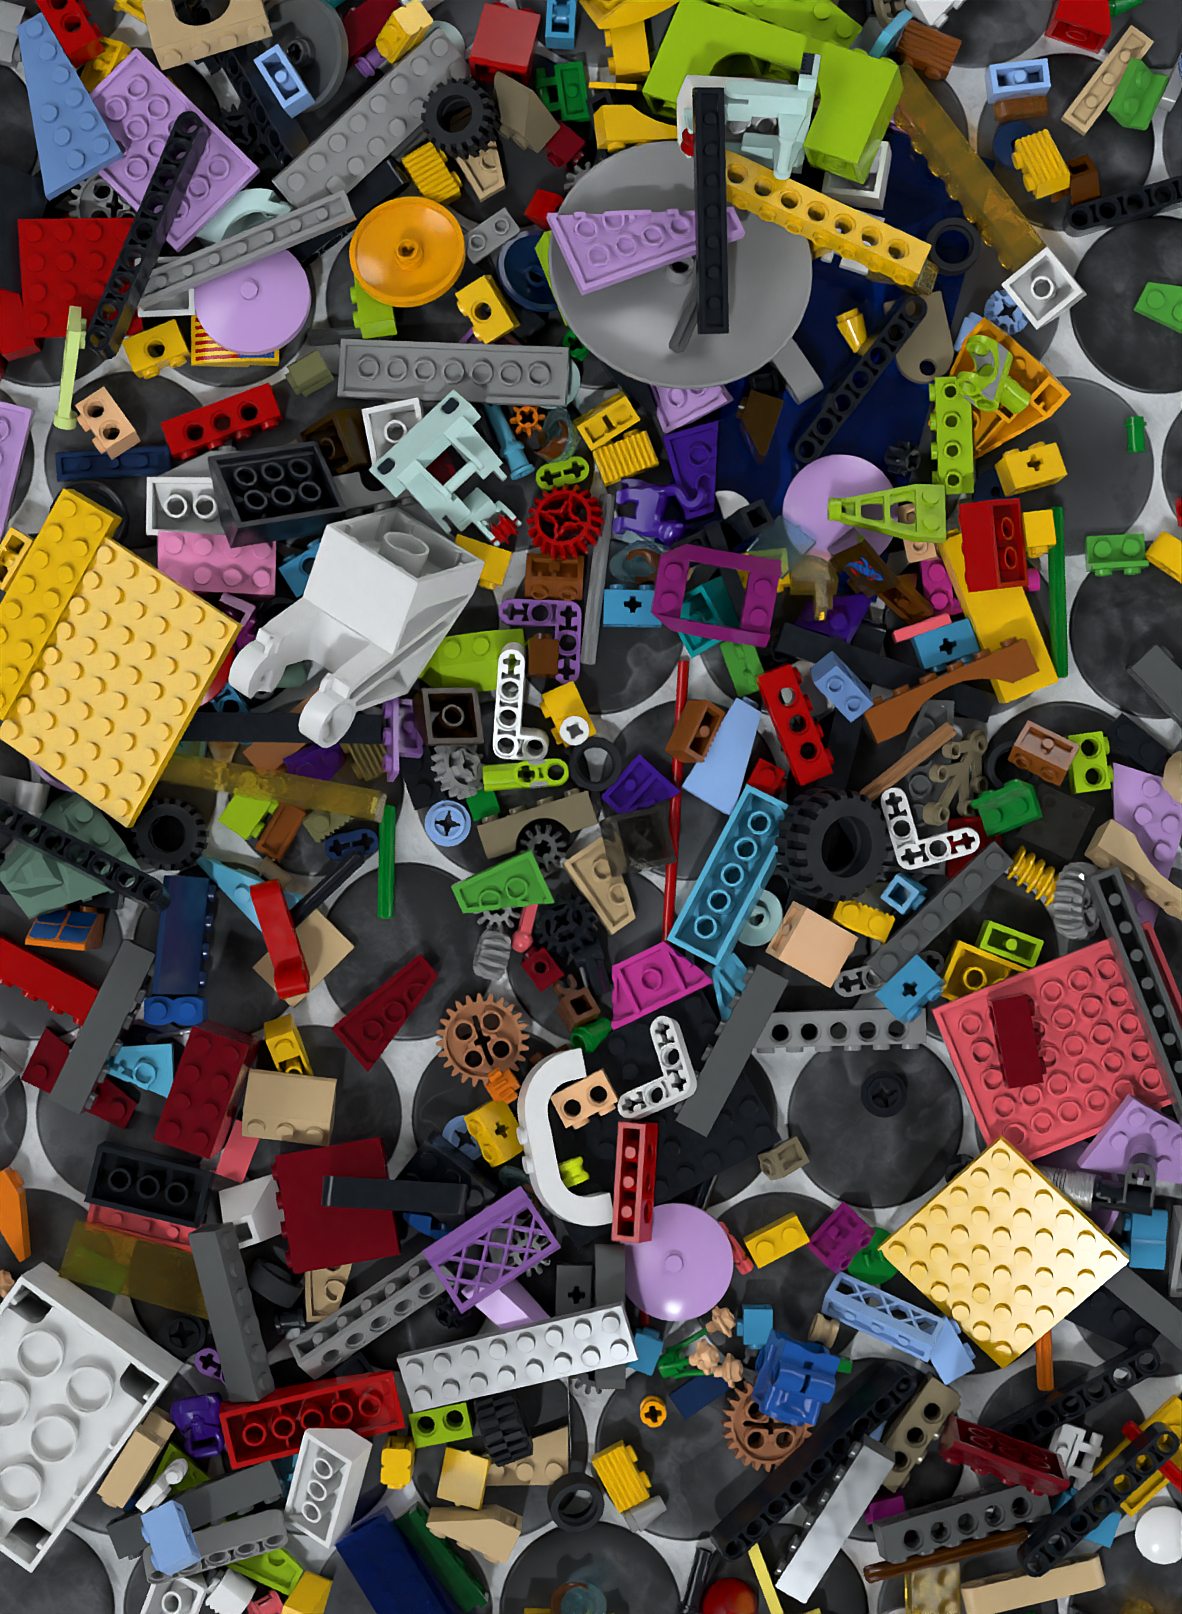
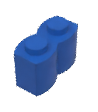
M157 995L144 1000V1021L149 1024L165 1025L175 1022L180 1025L190 1026L208 1020V999L202 996L188 995L177 998L172 995Z

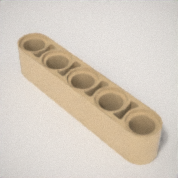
M1084 1553L1061 1559L1041 1577H1030L1022 1568L965 1582L960 1586L966 1614H995L1103 1587L1106 1582L1099 1554Z

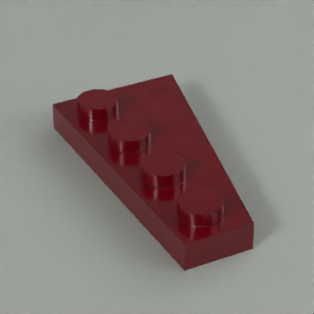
M420 953L331 1027L367 1072L370 1071L439 976L438 973Z
M46 1027L20 1080L50 1094L70 1054L72 1046L58 1037L52 1029ZM107 1078L103 1084L99 1082L95 1091L98 1094V1098L91 1110L86 1109V1112L125 1130L139 1102L112 1079Z

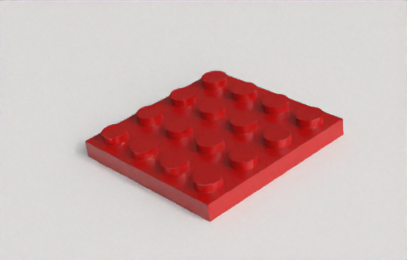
M134 218L18 219L25 339L66 338L70 306L82 307L81 318L87 319V332ZM135 260L132 262L131 267L135 266ZM130 285L123 286L120 294L128 291ZM137 309L125 337L143 332L142 317H138ZM119 311L113 312L109 316V321L114 320Z

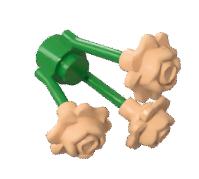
M715 1305L712 1310V1321L705 1324V1328L678 1344L667 1347L666 1353L659 1355L657 1364L663 1378L674 1376L675 1379L686 1376L714 1375V1377H723L728 1382L729 1387L735 1388V1382L743 1379V1365L741 1360L734 1358L733 1354L727 1353L723 1364L717 1365L720 1361L718 1349L716 1346L710 1345L706 1339L696 1342V1351L689 1358H685L682 1352L678 1353L679 1350L708 1333L713 1334L719 1331L729 1338L732 1337V1328L736 1326V1322L734 1321V1315L727 1307L720 1309ZM690 1364L691 1366L698 1367V1369L685 1370L687 1365Z

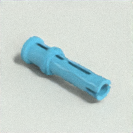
M481 404L501 446L500 456L505 458L511 470V479L517 480L533 472L535 467L528 462L523 449L525 446L520 440H516L501 406Z

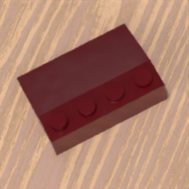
M949 1415L938 1445L939 1455L943 1456L942 1459L952 1465L962 1463L970 1466V1469L977 1474L986 1476L989 1473L997 1476L1001 1482L1007 1485L1015 1486V1484L1025 1486L1027 1491L1037 1496H1043V1494L1054 1496L1068 1489L1070 1481L1061 1454L957 1416Z

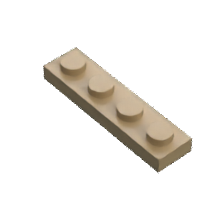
M1131 25L1062 116L1061 120L1084 136L1113 98L1130 59H1142L1154 41Z

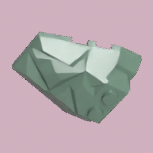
M68 791L54 800L39 818L141 870L122 839L99 809L77 792ZM37 828L30 832L29 837L37 832ZM62 840L56 842L53 849L58 848ZM21 843L16 846L0 866V881L29 919L64 909L66 904L72 902L92 900L94 895L107 891L110 894L115 892ZM86 853L80 854L77 862L83 860ZM110 865L105 866L101 874L107 873ZM135 877L128 879V881L125 884V887L131 882H133L135 880Z

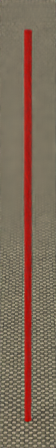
M678 661L674 729L687 703L689 661ZM673 756L671 783L681 792L677 796L670 798L661 942L666 941L672 947L673 943L666 939L674 926L684 764ZM640 1309L639 1325H650L651 1315Z

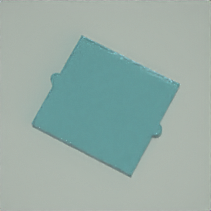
M779 515L774 521L775 526L760 535L746 551L751 556L781 560L780 578L783 580L816 545V541L801 530V526H795Z

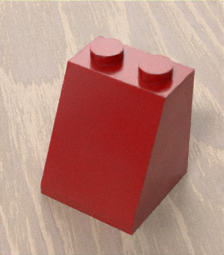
M1056 0L1044 36L1099 54L1112 30L1109 0Z
M501 2L484 3L469 58L471 78L494 84L495 75L500 71L528 87L542 25L541 15L530 8L516 10L509 8L508 5Z

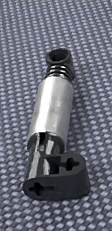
M1137 1153L1130 1158L1125 1174V1182L1106 1180L1095 1173L1075 1172L1070 1169L1067 1171L1066 1169L1060 1170L1054 1167L1048 1168V1166L1034 1165L1080 1210L1086 1209V1211L1095 1212L1098 1209H1106L1152 1217L1158 1165L1155 1158L1150 1154ZM967 1154L954 1156L945 1173L946 1182L948 1183L957 1175L956 1168L964 1169L974 1158ZM1141 1168L1145 1169L1143 1185L1137 1184L1139 1169Z

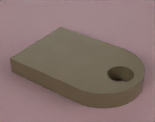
M941 291L919 295L927 303V314L895 356V362L901 374L914 383H933L934 377L944 376L953 362L954 349ZM895 301L884 303L883 308L885 314L889 311V309L892 307ZM910 301L906 306V312L909 316L915 312L913 301ZM895 324L889 328L891 340L896 337L898 332ZM923 361L932 362L935 366V373L930 376L922 374L919 369L920 363Z

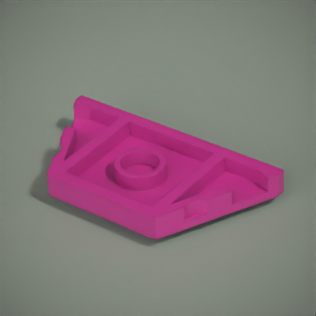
M663 941L612 966L614 989L612 991L613 1021H611V1027L613 1030H616L714 983V981L674 947Z

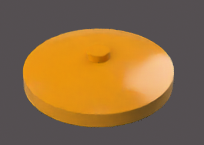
M421 197L396 198L372 209L356 227L349 248L351 268L361 288L373 299L394 307L420 306L442 296L457 281L466 257L465 239L456 218L444 206Z

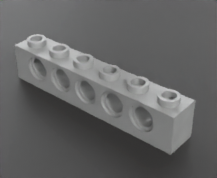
M887 1008L773 1011L754 1048H757V1053L762 1054L774 1053V1048L786 1047V1052L788 1053L803 1052V1047H815L816 1052L832 1051V1046H844V1051L861 1050V1045H873V1050H889L890 1044H902V1049H919V1043H927L926 1008H921L922 1013L914 1021L902 1023L903 1030L900 1035L895 1037L889 1034L888 1027L891 1022L899 1020ZM867 1021L871 1022L874 1026L872 1035L862 1037L859 1033L860 1025ZM837 1022L843 1023L845 1027L844 1035L840 1038H833L830 1034L831 1026ZM807 1023H812L816 1027V1034L811 1039H804L801 1035V1028ZM778 1024H783L787 1028V1035L782 1040H776L772 1037V1029Z
M421 1252L289 1343V1346L298 1366L316 1380L446 1289ZM449 1261L439 1267L445 1276L456 1277ZM448 1281L451 1286L455 1284V1282Z

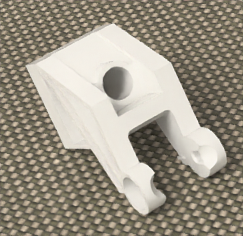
M397 507L327 524L303 597L271 619L264 627L259 628L256 640L248 643L234 659L229 672V684L243 695L252 699L257 691L271 693L281 680L287 665L307 659L319 663L333 672V674L326 673L319 690L304 707L298 726L299 731L322 748L331 747L345 735L352 724L356 712L409 692L474 594L485 562Z

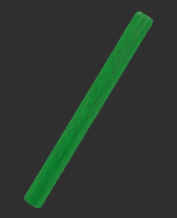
M1050 507L1047 510H1053L1056 545L1050 548L1048 553L1051 662L1057 677L1066 678L1068 676L1064 514L1062 507Z

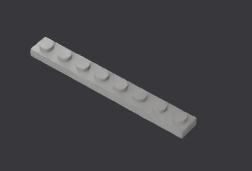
M341 190L153 269L138 306L144 309L357 220L345 190Z

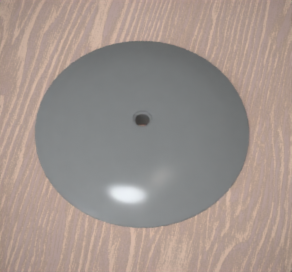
M677 141L647 143L620 151L601 161L578 180L559 208L558 215H574V212L603 214L605 211L619 210L666 212L667 209H678L679 211H695L694 157L687 158ZM729 179L733 183H738L734 179ZM756 191L757 194L765 196L762 192ZM726 201L727 207L734 208L745 231L743 238L727 243L729 333L698 334L696 325L686 350L679 354L669 349V342L696 284V255L581 296L555 236L551 232L548 251L549 276L557 305L573 333L587 349L611 368L633 379L659 387L673 389L711 388L731 383L760 369L772 360L794 335L804 316L811 292L812 259L808 239L799 234H792L784 227L773 222H766L758 215L748 210L738 209L731 202ZM783 204L786 208L792 209L789 205ZM673 267H681L685 272L679 273Z

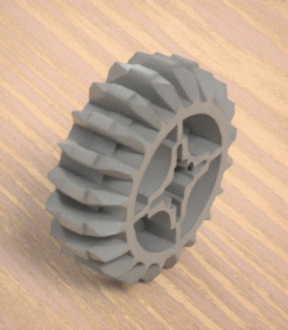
M1070 862L1068 865H1065L1063 872L1059 874V881L1056 882V891L1054 892V911L1052 914L1055 916L1054 924L1057 926V931L1061 933L1062 937L1072 940H1089L1099 928L1100 919L1083 876L1100 870L1096 865L1086 862Z

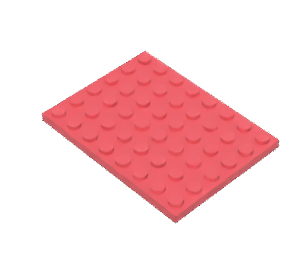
M1151 921L1141 923V926L1182 1029V997ZM1107 938L931 1009L987 1147L1002 1135L1026 1159L1032 1161L1098 1134L1128 1094L1135 1096L1156 1109L1171 1104ZM1024 993L1027 994L1028 999L1032 998L1034 1003L1035 1016H1031L1033 1028L1037 1027L1039 1030L1041 1045H1037L1038 1055L1044 1058L1047 1073L1043 1075V1083L1008 1089L1003 1085L987 999Z

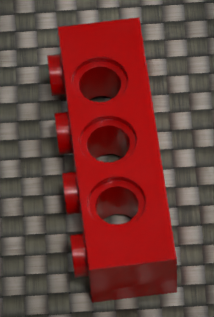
M35 0L75 68L105 52L100 43L104 36L96 23L90 25L87 21L91 14L82 0L76 2V0ZM67 4L64 8L59 9L62 5ZM76 27H80L78 30L72 32V30Z
M268 382L166 420L160 424L172 456L176 460L188 461L198 456L197 452L205 449L209 451L218 450V447L225 446L224 442L234 438L236 441L245 440L252 436L251 432L262 428L263 431L274 429L279 426L278 422L283 421L284 418L273 388ZM248 408H256L258 410L256 418L250 421L245 420L244 412ZM221 418H229L231 421L229 428L223 431L218 430L217 422ZM194 428H202V438L197 441L190 440L191 431Z
M785 663L755 675V681L796 784L802 786L832 774L831 765L835 764L829 748L824 749L820 738H823L824 734L819 722H813L809 711L813 710V706L807 694L803 695L799 684L802 683V678L797 667L792 668L791 664ZM784 688H789L792 692V699L787 704H782L778 697L780 691ZM795 715H800L803 719V725L798 731H792L789 726L790 719ZM810 742L814 747L813 754L808 758H803L800 754V748L804 743Z
M643 1121L618 1122L612 1241L642 1243L652 1240L658 1123Z

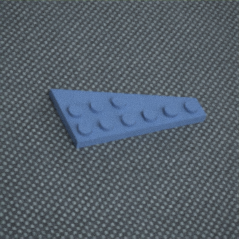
M41 12L18 25L17 32L46 198L50 201L123 158L124 155L48 21Z

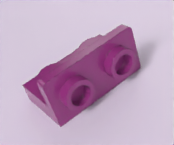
M224 592L219 600L218 609L243 625L236 638L235 654L238 655L248 643L255 639L256 633L253 631L258 622V619L254 618L256 606Z
M843 1202L809 1238L810 1242L805 1245L829 1269L838 1274L851 1264L852 1258L861 1249L869 1245L876 1231Z

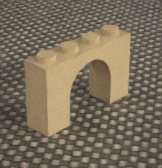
M172 0L142 1L152 48L161 70L273 36L263 0H230L229 7L221 17L211 23L198 26L180 22Z
M155 1405L143 1425L140 1424L134 1431L97 1491V1494L102 1496L101 1499L104 1503L114 1508L118 1506L123 1509L143 1482L177 1427L172 1423L173 1421L168 1412Z

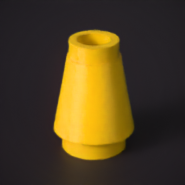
M858 308L836 316L838 321L836 326L850 348H852L853 353H856L868 338L863 313L860 314Z

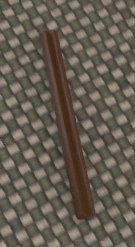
M1018 1524L1011 1530L989 1532V1536L985 1538L973 1539L970 1537L964 1539L962 1544L955 1547H945L944 1545L935 1548V1552L929 1555L921 1556L915 1554L908 1556V1560L903 1563L892 1564L885 1560L870 1564L863 1568L864 1577L868 1583H874L1018 1544L1028 1538L1027 1529L1022 1524Z

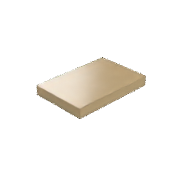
M318 909L314 910L296 928L310 975V992L355 948ZM267 952L252 968L276 991L274 968L269 952ZM310 992L284 1000L292 1008H295Z

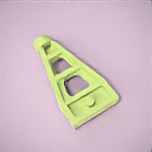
M76 306L69 307L58 409L54 412L53 424L56 427L65 430H71L77 426L76 417L78 414L71 409L78 351L79 349H85L87 319L81 318L82 307Z

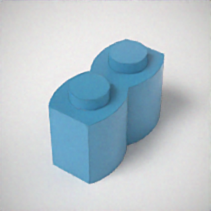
M1153 1208L1152 1217L1123 1213L1122 1229L1126 1231V1241L1121 1243L1120 1248L1130 1256L1126 1266L1164 1270L1168 1213L1166 1210Z

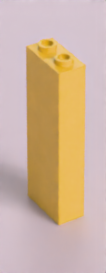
M958 528L947 531L945 543H936L965 618L970 620L980 651L989 648L990 652L1001 648L1000 642L1016 636L1017 640L1023 638L1026 639L1040 670L1014 683L990 679L999 703H1008L1058 682L1059 679L1022 586L968 593L964 577L966 571L965 560L961 550L962 532Z

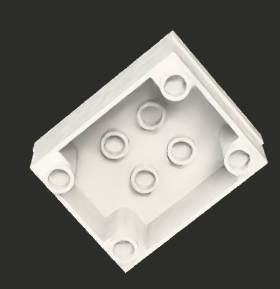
M44 1262L21 1275L0 1304V1551L30 1573L33 1572L59 1539L127 1444L134 1431L145 1419L184 1364Z

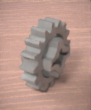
M441 745L434 747L437 754L432 755L431 759L436 762V765L432 766L431 770L437 772L434 780L435 782L441 781V791L449 790V797L457 796L458 800L474 796L478 794V790L483 789L484 786L481 783L483 781L482 766L485 764L480 762L483 754L475 752L477 745Z

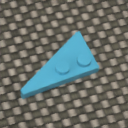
M200 856L195 862L262 932L249 887L265 881L259 876L238 868L235 870L225 866L221 860L214 857ZM283 890L289 910L304 897L301 893L295 892L293 894Z
M173 1043L122 1046L116 1057L112 1056L107 1065L111 1068L109 1074L124 1081L132 1082L145 1090L160 1094L167 1099L175 1077Z

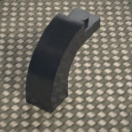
M761 499L738 509L732 515L720 521L719 525L731 552L762 535L775 526V523L764 500ZM704 530L670 546L671 550L685 544L711 548ZM690 561L689 569L700 564L703 565V563Z

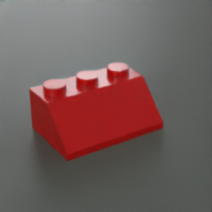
M1020 498L958 504V521L962 532L961 550L964 555L966 570L964 577L968 593L1029 586Z

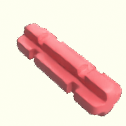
M719 1222L729 1237L736 1268L742 1275L747 1274L754 1268V1264L748 1256L745 1257V1251L734 1236L728 1233L729 1229L723 1222Z

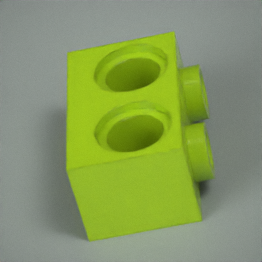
M1103 731L1064 737L1080 745L1079 751L1068 769L1071 794L1110 789V783L1114 782L1112 766L1107 765L1106 754H1109L1110 748L1108 738L1103 737ZM1084 740L1090 741L1094 746V751L1090 756H1086L1081 750V744ZM1090 768L1094 769L1098 774V780L1094 785L1089 784L1085 778V774Z
M468 1400L418 1412H413L412 1408L409 1411L415 1448L473 1437L474 1427ZM457 1410L463 1415V1420L458 1423L451 1422L447 1414L450 1411ZM429 1416L434 1420L435 1425L429 1429L423 1428L419 1423V1419Z

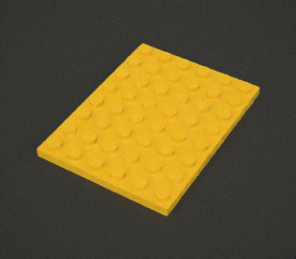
M106 536L9 718L2 723L0 739L123 826L133 828L243 625L111 537Z

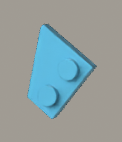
M734 952L731 953L724 968L715 966L711 969L720 1017L728 1020L733 1011L728 1006L735 993L742 994L746 986L742 980L747 972V968Z

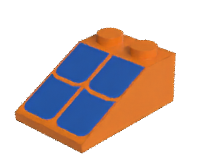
M66 904L64 909L38 916L25 938V945L82 951L101 948L105 914L97 913V907L80 906L79 911L68 910L69 904Z

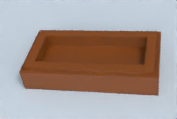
M282 798L281 804L273 814L254 849L281 863L303 824L301 820L309 812Z

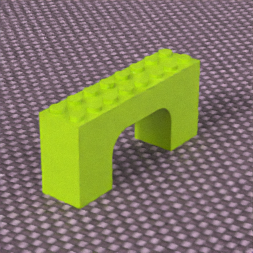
M680 0L642 93L653 114L677 121V97L686 75L717 77L754 75L764 79L788 80L790 85H798L803 52L821 55L814 95L820 99V104L802 146L810 167L864 185L904 87L899 66L889 58L881 57L877 59L869 56L862 49L853 48V50L843 48L840 43L834 40L827 39L822 41L815 39L809 32L801 30L797 33L788 30L785 25L778 22L769 24L761 21L754 14L746 13L742 15L736 13L726 5L720 4L717 7L708 4L706 0Z

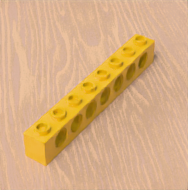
M725 148L726 201L731 202L738 209L748 210L758 215L766 222L780 225L792 234H799L812 240L817 246L827 247L839 253L845 259L859 262L870 271L880 272L891 277L898 284L912 287L920 274L932 245L790 178L786 180L777 179L773 175V170ZM729 179H734L738 183H733ZM756 191L762 192L765 196L757 194ZM783 204L789 205L792 209L786 208ZM809 216L815 217L818 221L812 220ZM836 229H841L845 234L838 232ZM863 241L870 243L871 246L865 245ZM889 253L896 255L898 259L893 258Z

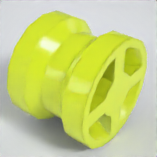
M581 1156L558 1164L559 1174L566 1188L590 1178L588 1172L583 1170V1159Z

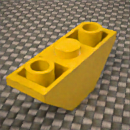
M309 1570L305 1571L285 1602L281 1614H323L333 1581Z

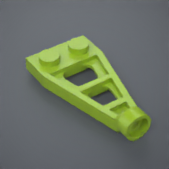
M913 484L847 498L829 497L827 520L839 521V523L913 542L945 543V485ZM899 502H912L914 504L915 522L908 525L894 521L890 516V507ZM866 504H881L883 519L873 520L862 517L861 507Z

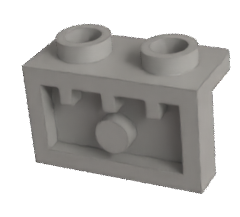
M505 207L464 235L466 256L473 264L478 263L504 245L509 239L520 233L519 227Z

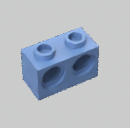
M833 651L810 668L813 683L850 722L874 705L869 689Z

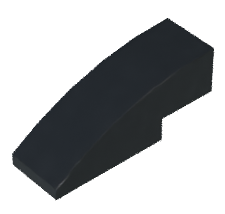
M599 359L610 380L619 391L622 390L632 404L650 417L657 415V409L647 383L628 377Z

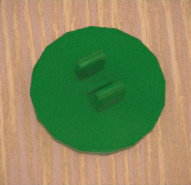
M871 1227L876 1231L871 1242L852 1258V1262L847 1269L854 1278L869 1285H876L890 1280L897 1273L898 1269L884 1257L882 1250H877L879 1244L891 1233L878 1227Z

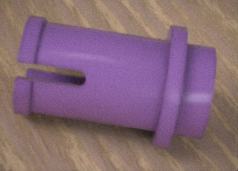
M375 46L364 57L359 56L355 66L367 78L369 75L374 76L375 70L387 59L379 53L377 46Z

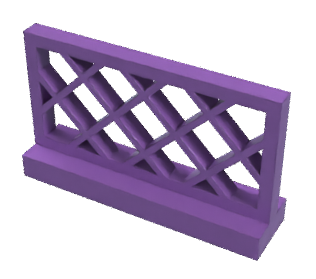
M519 1186L424 1249L422 1253L462 1314L561 1248V1246L523 1188ZM528 1208L533 1215L531 1228L515 1225L517 1215ZM536 1223L539 1224L542 1230L535 1229ZM499 1227L509 1229L506 1244L491 1242L494 1230ZM514 1230L529 1233L526 1248L511 1245ZM534 1234L547 1236L551 1242L549 1246L541 1251L531 1249ZM473 1244L484 1245L481 1261L466 1258L468 1248ZM489 1247L505 1249L501 1264L486 1262ZM509 1250L525 1253L523 1263L518 1267L506 1266ZM449 1260L460 1262L456 1277L445 1276L439 1267ZM465 1263L480 1266L476 1281L461 1279ZM485 1267L500 1269L497 1281L492 1284L481 1282ZM448 1281L455 1282L454 1288L451 1287ZM460 1283L475 1286L473 1297L464 1303H461L457 1296Z

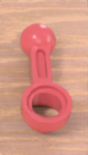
M538 904L522 908L518 929L511 936V946L517 952H527L533 946L531 932Z

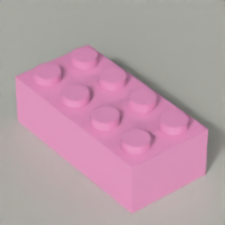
M159 531L156 539V568L201 598L220 599L222 594L226 592L241 600L269 601L275 596L276 541L230 548L226 535Z

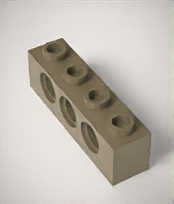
M928 1371L880 1440V1443L895 1452L901 1451L905 1453L904 1459L900 1463L894 1464L882 1483L883 1486L893 1493L896 1492L898 1487L902 1489L907 1484L911 1476L909 1471L915 1463L920 1464L928 1451L926 1447L930 1441L938 1439L944 1429L942 1424L948 1415H954L961 1405L959 1401L961 1396L958 1391L948 1384L944 1385L942 1380L930 1371ZM930 1403L937 1404L938 1410L934 1415L927 1416L924 1414L926 1405ZM911 1428H920L921 1434L917 1439L907 1438V1432Z

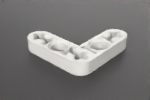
M890 787L882 794L881 806L897 861L902 868L907 870L917 869L971 854L978 848L980 843L979 835L970 827H962L919 839L905 792L901 788ZM894 792L896 796L902 797V801L898 802L900 812L906 809L907 815H897L892 819L889 818V814L895 813L892 804L887 805L885 801L889 799V793ZM905 820L909 823L910 832L906 836L895 834L893 826L897 821ZM963 833H967L969 837L974 836L975 841L971 842L970 848H965L964 844L955 846L958 852L951 853V844L947 837L953 836L954 842L961 840ZM935 840L943 841L947 846V850L942 856H934L930 852V844ZM925 843V853L929 860L923 861V855L915 857L913 864H909L908 860H902L901 856L905 855V849L910 848L912 852L921 851L919 845Z
M660 1016L652 1022L650 1028L651 1036L664 1076L635 1088L620 1097L618 1111L624 1118L632 1120L641 1119L692 1096L696 1091V1076L680 1026L676 1020ZM664 1024L670 1027V1029L666 1030L667 1036L661 1034V1031L664 1030ZM673 1049H677L679 1060L674 1065H671L668 1062V1054ZM680 1078L685 1079L687 1082L683 1084V1089L678 1088V1085L681 1084ZM660 1087L663 1091V1097L661 1101L654 1103L651 1097L652 1092L655 1088ZM631 1101H635V1102L644 1101V1103H645V1104L640 1103V1104H638V1105H635V1106L633 1107L634 1112L628 1110V1107H630V1106L632 1105V1102H631Z

